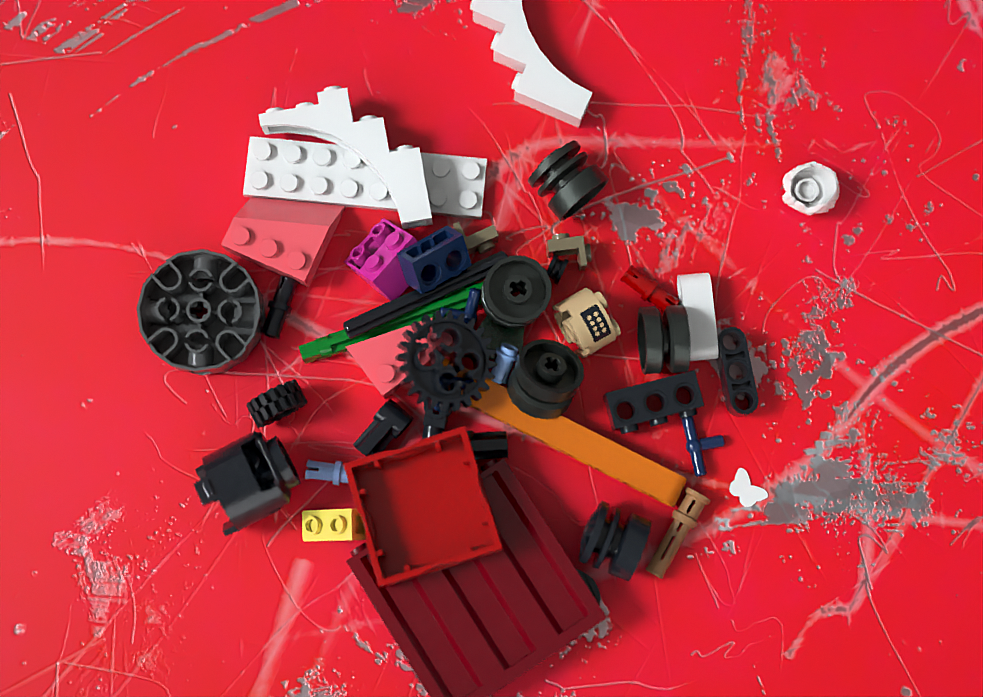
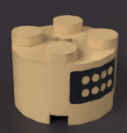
M584 288L552 306L554 310L559 311L554 314V317L562 334L569 344L572 342L576 343L579 348L575 350V353L581 358H585L616 340V336L621 334L617 322L613 318L610 319L605 311L608 305L603 295L599 291L593 293L588 288Z

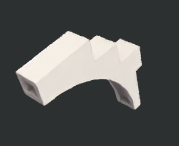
M472 0L470 9L473 10V22L497 31L490 48L494 50L493 61L519 71L511 89L515 90L514 101L579 128L590 103L592 92L568 79L542 53L528 28L522 8V0Z
M329 86L324 91L317 92L319 104L316 105L311 102H304L296 105V108L284 110L281 107H275L266 110V113L259 114L260 126L265 135L280 133L311 135L333 142L360 158L372 168L387 187L397 207L403 230L433 225L420 148H413L412 145H403L395 148V151L389 152L383 117L377 118L375 115H368L354 122L347 87Z

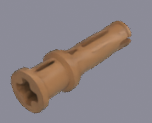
M688 487L685 489L686 496L678 510L672 512V518L674 519L660 542L648 567L645 569L663 579L667 568L677 554L690 528L694 529V527H697V519L704 506L709 505L711 502L707 497ZM695 501V504L693 505L691 511L688 513L690 507L692 506L693 502ZM681 523H682L683 525H682L681 529L679 530V532H677L678 528L680 527V525H681ZM675 536V539L672 545L670 546L668 552L666 553L664 559L661 560L669 544L671 543L673 537Z

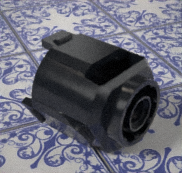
M253 431L202 458L203 465L195 469L200 480L193 485L203 506L219 500L230 519L223 524V533L225 536H228L279 511L285 504L289 503L292 495L291 488L301 484V481L280 439L275 436L267 440L263 433Z

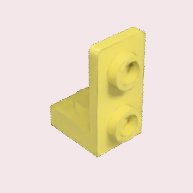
M357 509L304 510L302 512L303 541L366 540L364 523Z

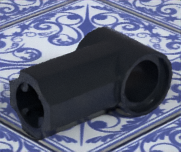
M389 399L373 417L374 421L356 440L353 446L366 457L383 452L394 438L397 439L406 430L414 418L392 399Z
M467 431L476 460L508 458L507 431L486 433Z

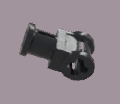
M426 399L424 401L425 416L422 439L444 433L448 417L453 411L450 404L447 411L435 414V409H428L429 400Z

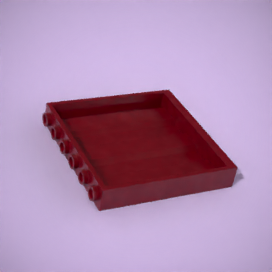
M494 458L480 468L482 470V473H480L501 539L503 551L385 588L378 587L366 543L350 552L352 557L346 560L429 697H489L607 619L606 614L504 458L499 462Z

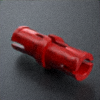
M633 265L628 268L620 281L626 283L642 295L641 299L643 301H650L663 312L667 306L677 305L680 301L658 285L660 282L655 279L653 281L634 268Z

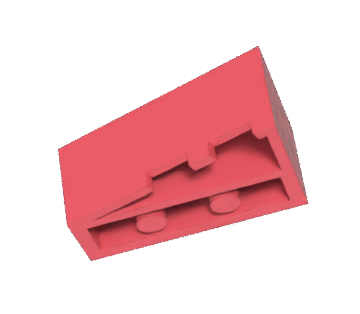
M411 325L346 346L349 353L384 399L403 386L400 382L406 375L405 373L396 372V369L401 367L403 362L396 360L395 356L404 353L397 345L401 341L408 342L402 334L406 330L414 332ZM430 328L427 338L415 340L416 342L429 344V348L424 352H419L418 355L419 362L423 366L428 367L431 364L428 354L441 343L449 347L453 346V338L450 334L443 332L441 338L433 342L430 339L432 335Z

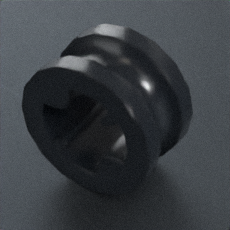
M555 254L547 273L549 278L554 280V284L558 285L569 260L565 259L562 261L559 259V255Z

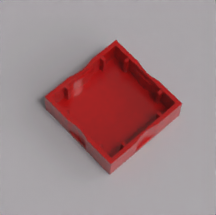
M465 426L421 439L419 442L406 448L386 450L343 464L355 506L364 523L366 545L378 587L392 586L504 550Z

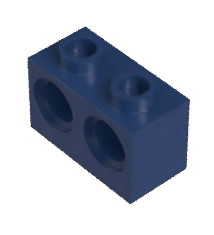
M449 226L439 229L397 253L406 283L421 294L434 290L440 283L458 276L463 270L472 266L463 234Z

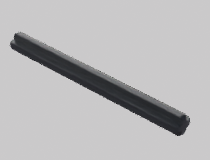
M500 251L472 264V266L463 270L458 276L449 278L437 285L432 291L421 294L414 290L343 323L345 333L349 338H354L484 279L489 270L499 260L508 256L504 251Z

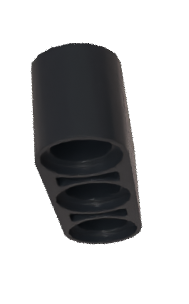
M729 327L717 335L719 352L716 361L727 411L731 415L742 417L752 413L757 408L758 395L746 337L740 329ZM725 335L735 339V350H729L724 346L723 338ZM731 365H737L741 368L742 377L740 380L733 379L730 376L729 368ZM738 394H742L747 398L748 407L746 410H741L736 406L735 398Z

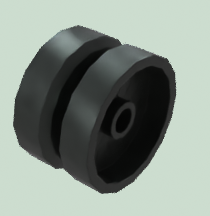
M509 256L499 260L489 270L481 287V303L484 311L494 323L505 328H522L532 324L547 308L551 298V281L547 271L537 261L526 256ZM517 289L520 294L514 297L511 291Z
M684 305L667 306L663 312V317H661V313L656 306L640 307L637 318V340L642 373L659 374L663 369L664 360L671 373L687 372L691 354L690 330Z
M546 339L532 341L523 347L507 381V393L512 403L522 412L534 418H557L567 411L584 378L583 365L579 357L569 347L557 341Z

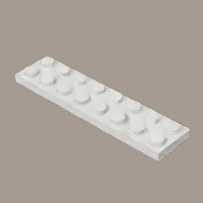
M250 136L243 189L244 197L342 205L398 212L387 187L372 168L343 147L336 144ZM421 153L431 215L481 219L487 159Z

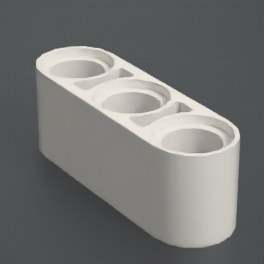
M710 274L678 275L677 292L678 299L680 300L679 305H684L686 308L689 322L690 361L717 359L719 348Z

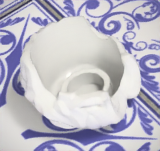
M815 161L799 165L783 177V186L786 193H784L782 199L788 206L801 213L813 215L828 212V209L834 207L839 197L840 186L836 172Z

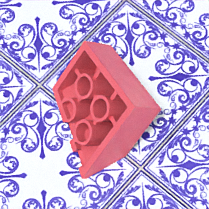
M251 197L233 217L221 245L227 252L281 276L292 278L298 281L299 284L309 287L346 206Z

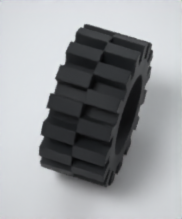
M292 380L259 394L258 397L248 402L246 406L257 428L291 415L292 412H296L299 408L305 406L307 400L297 381Z

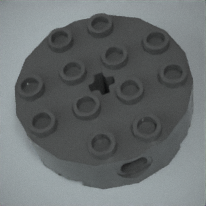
M200 249L177 253L167 259L166 263L159 266L154 274L151 273L142 286L137 304V315L140 333L154 354L180 371L202 376L226 372L247 359L261 339V330L266 320L263 294L246 269L225 254ZM204 307L208 310V313L203 315L201 319L197 316V312H202Z

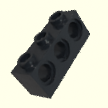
M695 370L619 389L603 395L612 431L620 429L621 434L639 430L638 424L649 422L651 427L667 423V417L679 414L680 419L697 415L696 409L704 406ZM683 388L689 392L690 401L688 404H682L677 400V389ZM648 396H656L660 399L661 409L658 412H653L647 407L646 400ZM625 403L631 407L632 416L630 419H622L618 416L617 406L619 404Z

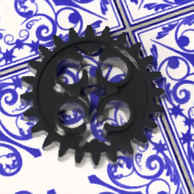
M438 310L433 313L432 320L425 314L421 317L422 324L414 321L411 324L414 332L406 330L402 334L408 342L401 341L397 345L404 353L395 356L396 360L403 362V365L396 369V372L405 373L406 375L400 384L410 383L412 386L407 395L409 396L417 392L419 394L417 404L427 399L429 400V410L439 403L441 412L447 411L449 404L453 412L460 410V402L467 408L472 405L471 398L475 401L480 400L482 396L479 390L485 392L490 389L485 380L495 378V375L489 372L488 369L497 366L496 362L489 360V357L495 354L496 350L487 349L486 347L492 339H482L481 337L485 328L482 327L475 330L473 328L475 324L474 318L468 323H464V313L459 314L456 319H453L452 310L447 311L444 318H442ZM430 328L432 334L430 339L433 342L440 339L443 332L450 334L453 338V346L449 347L441 343L428 354L431 359L430 366H423L419 362L418 355L419 352L427 350L429 344L416 342L415 340L427 338ZM448 356L451 361L447 366H444L442 361L444 357ZM467 356L473 361V369L464 373L463 378L476 380L477 382L466 384L465 389H463V395L461 394V381L453 383L449 391L441 388L439 384L440 376H446L449 379L455 377L458 372L464 369L462 357Z

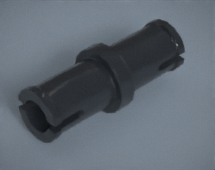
M280 276L273 300H270L267 305L270 309L261 334L280 339V333L287 314L290 315L292 311L290 304L298 286V281L286 276Z

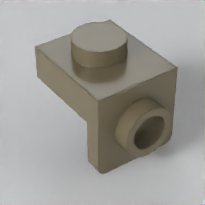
M456 222L453 224V229L463 234L469 255L477 251L479 254H483L496 247L494 243L498 242L499 235L494 225L466 237L460 223Z
M560 233L553 235L552 239L547 240V258L554 257L555 254L559 256L577 254L579 271H584L587 267V262H591L590 244H584L583 236L570 237L569 233Z

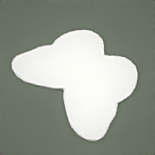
M739 468L737 470L735 480L731 482L729 490L733 496L740 497V503L743 506H753L756 501H761L768 497L766 490L751 485L749 475L745 469Z

